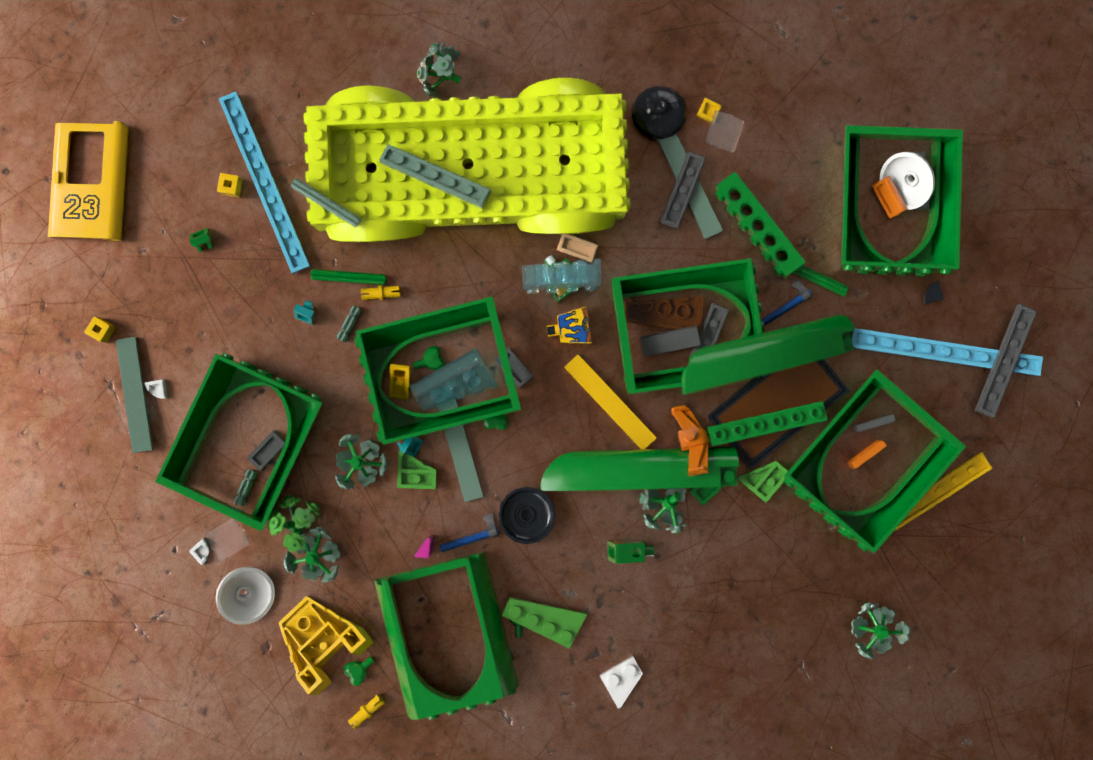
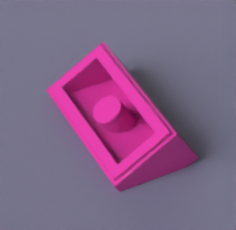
M430 535L425 540L414 557L429 558L433 554L434 535Z

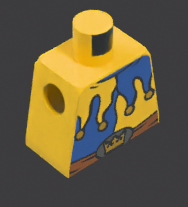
M587 307L557 316L558 324L547 325L548 337L559 335L561 344L592 343Z

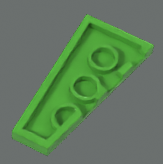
M509 597L501 615L570 649L587 613Z

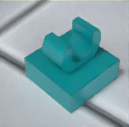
M306 300L303 306L296 304L293 310L294 318L312 325L315 320L313 302Z
M415 436L405 439L403 444L398 442L397 445L400 447L399 450L415 457L424 440Z

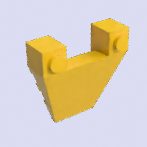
M308 596L278 622L285 644L288 646L291 655L289 656L291 663L294 664L296 670V678L308 695L318 696L332 683L321 667L344 645L351 654L361 655L374 643L363 627Z

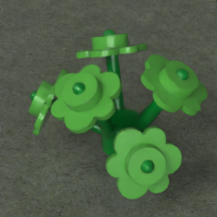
M293 495L284 497L282 502L278 503L281 508L289 507L292 518L289 522L286 521V518L281 513H278L279 508L277 507L271 512L267 520V528L272 535H277L284 528L290 530L292 534H286L284 537L285 541L283 542V546L288 547L287 549L290 552L303 549L306 539L301 535L303 534V527L309 528L311 523L315 521V516L312 513L314 512L317 516H322L319 512L321 510L319 505L314 502L310 504L308 501L305 502L308 508L304 510L297 508L294 513L293 506L299 503L301 499Z

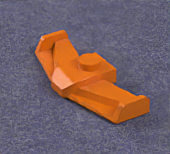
M687 405L673 407L671 409L672 415L682 428V430L678 431L682 451L689 450V476L708 473V444L710 440L707 431L701 427Z

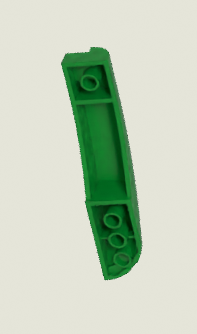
M836 314L703 347L691 355L688 366L683 371V394L777 372L852 351L854 348L850 332L855 330L854 325L845 315Z
M708 447V473L689 476V450L682 451L681 448L573 451L557 457L546 468L541 479L540 491L738 486L737 467H739V459L734 447Z

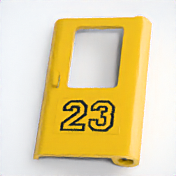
M113 121V124H55L48 227L49 238L122 240L129 127L125 126L124 122ZM72 132H104L102 180L100 184L68 183L70 137Z

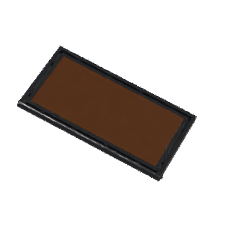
M825 359L755 377L707 415V417L714 425L819 401H823L825 410H827L850 390ZM807 425L729 442V444L736 449L738 456L751 470Z

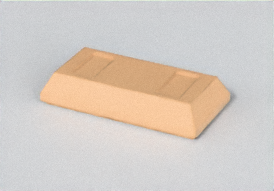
M562 233L557 250L592 263L599 245L567 233Z

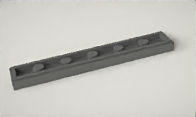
M1021 304L1016 306L974 411L995 418L1037 311Z

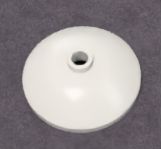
M900 152L891 156L882 166L880 180L888 176L891 177L908 208L907 210L922 206L932 196L935 187V177L931 166L922 156L913 152Z
M242 567L230 572L221 581L216 592V605L219 612L226 620L234 624L245 625L258 621L267 614L273 604L275 597L273 582L264 571L254 567ZM245 589V592L240 595L239 592Z

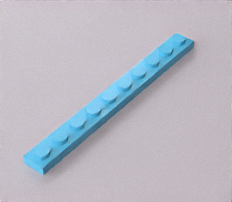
M235 91L219 98L291 273L295 274L311 267L238 93Z
M857 328L851 331L853 348L981 368L991 369L998 350ZM1020 353L1013 372L1041 376L1043 357Z

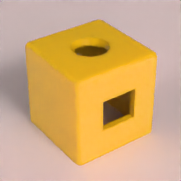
M220 173L217 192L221 195L240 198L243 179L237 175Z
M94 316L84 333L99 342L107 343L116 326L101 317Z

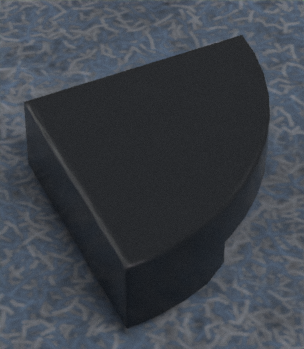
M939 281L932 283L927 288L923 296V305L944 299Z

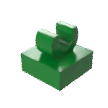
M209 228L190 234L189 242L192 247L197 246L199 252L203 251L201 244H207L209 249L212 248Z

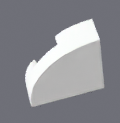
M164 379L144 382L145 388L153 396L162 399L168 398Z
M203 538L189 550L201 565L205 564L210 554V547L206 538Z

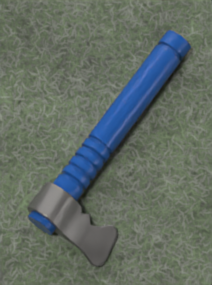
M797 279L792 284L793 288L798 289L799 296L762 318L764 326L803 301L806 302L812 298L811 291L803 286L800 279Z
M490 513L483 517V520L488 523V530L441 544V552L488 537L498 536L500 533L498 527L495 526L494 515Z

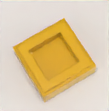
M705 98L697 113V117L714 124L722 105Z

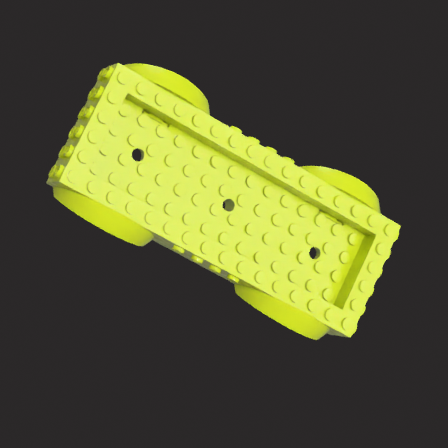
M555 78L540 81L525 88L517 98L500 99L499 96H490L488 99L470 97L469 100L450 98L449 101L433 98L426 102H415L403 92L387 87L356 86L334 94L325 106H306L307 113H304V124L307 125V132L304 133L305 144H308V152H305L306 164L308 163L309 171H306V182L309 183L310 187L361 218V223L355 228L306 197L307 202H310V210H307L308 222L318 231H326L332 240L356 242L395 240L422 235L426 227L515 223L521 231L530 233L592 232L614 227L616 220L624 219L626 212H629L630 197H626L629 189V178H625L628 170V158L624 157L628 150L627 139H624L625 131H627V121L623 119L626 112V100H622V94H606L598 85L586 80ZM387 144L491 189L492 193L484 208L481 209L381 164L379 159ZM561 156H568L570 163L562 165L559 162V158ZM371 163L377 166L374 173L366 171V167ZM467 163L473 164L471 169L464 168Z

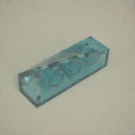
M594 259L592 264L581 260L573 262V265H569L567 262L554 263L553 266H549L547 263L523 265V291H527V294H538L539 290H547V293H557L558 289H566V292H576L578 288H585L586 291H595L597 287H601V259Z
M477 348L410 385L414 398L423 411L446 404L451 399L456 398L458 400L464 398V395L473 392L475 394L483 392L482 389L488 387H498Z

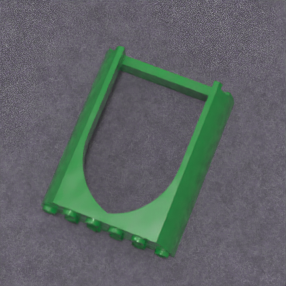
M845 126L841 268L844 271L857 270L858 274H869V272L877 271L878 275H887L889 272H896V275L915 273V276H927V274L932 273L949 275L952 274V271L959 269L963 130ZM860 138L931 141L930 166L935 177V187L930 197L927 228L918 246L908 256L896 262L884 257L872 247L864 235L860 224L858 212Z
M751 258L612 278V301H614L622 354L623 378L628 394L682 387L683 371L687 367L638 374L633 373L623 300L688 290L709 291L728 299L742 313L746 321L740 338L760 334L765 331L763 320L760 321L759 313L762 312L761 302L757 301L759 286L754 281L756 266L755 263H752Z
M493 296L356 331L357 337H354L356 347L361 350L359 361L361 367H364L366 374H363L365 385H368L370 388L368 399L375 409V412H372L374 422L379 426L377 437L383 445L521 410ZM492 324L509 395L443 412L425 414L408 411L399 407L383 391L385 376L390 364L410 346L424 340Z
M223 352L222 355L215 354L155 482L262 532L323 402L320 396L313 393L311 395L307 394V389L296 385L292 387L290 386V381L281 377L273 378V373L259 368L256 370L255 365L247 361L241 360L238 362L233 360L234 357ZM270 386L278 394L285 408L287 436L282 452L251 515L186 483L220 412L227 403L248 389Z
M876 369L784 475L783 481L790 488L796 490L794 493L800 499L809 501V507L815 512L824 514L823 519L830 525L838 526V532L845 538L853 539L864 552L871 551L875 553L966 446ZM882 389L936 437L880 500L857 510L844 511L833 509L828 505L822 488V470L825 458L835 441L878 391Z
M485 551L374 579L407 716L411 720L427 717L428 720L438 718L439 714L447 712V715L457 713L458 709H474L478 707L477 704L485 703V705H490L497 702V699L516 693L519 683ZM466 566L485 642V662L476 683L459 697L447 695L434 689L422 679L415 669L409 655L392 585Z

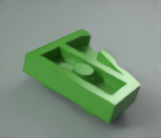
M398 451L397 488L436 489L437 469L415 457Z
M774 461L738 476L737 479L766 503L782 485L784 475L788 470L777 461Z

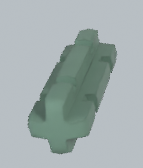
M356 306L351 307L350 315H347L341 326L342 330L337 334V339L343 342L347 341L349 332L351 333L358 320L356 319L357 316L359 317L362 312Z
M251 469L246 471L245 479L242 480L237 492L238 496L233 501L234 504L244 506L245 498L248 497L254 483L252 481L257 476L256 471Z

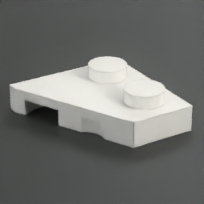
M633 656L600 674L618 709L621 708L643 674Z

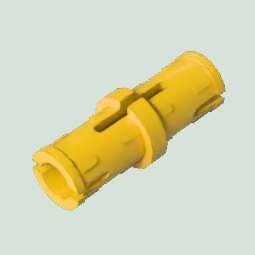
M378 285L377 288H361L362 294L369 293V295H361L362 301L401 297V292L393 293V291L400 290V285L389 287Z
M379 694L366 705L363 704L360 710L348 720L350 726L353 724V729L356 730L365 720L371 719L373 713L385 704L383 698L380 700L381 696Z

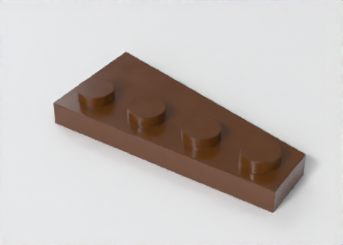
M705 295L626 302V322L672 330L697 325L699 333Z

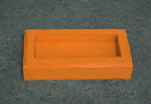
M890 176L872 185L889 219L908 209Z
M876 440L847 463L851 468L856 469L887 445L883 440Z

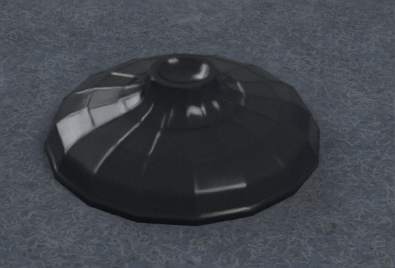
M655 86L644 90L637 96L632 106L631 116L635 127L640 133L649 138L665 139L672 137L682 129L687 120L688 109L685 100L677 91L669 87Z
M523 487L515 489L506 495L500 504L498 517L500 527L507 537L517 543L532 544L548 536L554 527L556 515L554 505L545 493L536 488Z

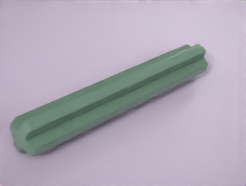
M298 178L292 182L291 187L353 227L357 228L361 223V218Z

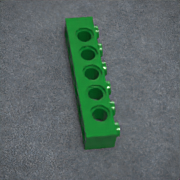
M736 172L716 185V197L721 202H725L728 206L727 211L731 216H736L739 220L740 228L744 232L747 231L749 233L751 242L756 247H760L763 251L762 256L767 262L770 261L773 264V269L779 277L787 278L806 263ZM737 193L740 199L733 200L730 194ZM742 209H750L751 215H744ZM760 223L763 226V230H756L753 224ZM772 238L775 244L769 246L766 244L765 239ZM777 253L785 254L786 261H780L777 258Z
M823 401L717 424L706 427L710 446H716L826 421L827 416Z

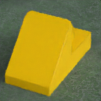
M390 364L389 398L409 399L410 378L412 374L410 366Z

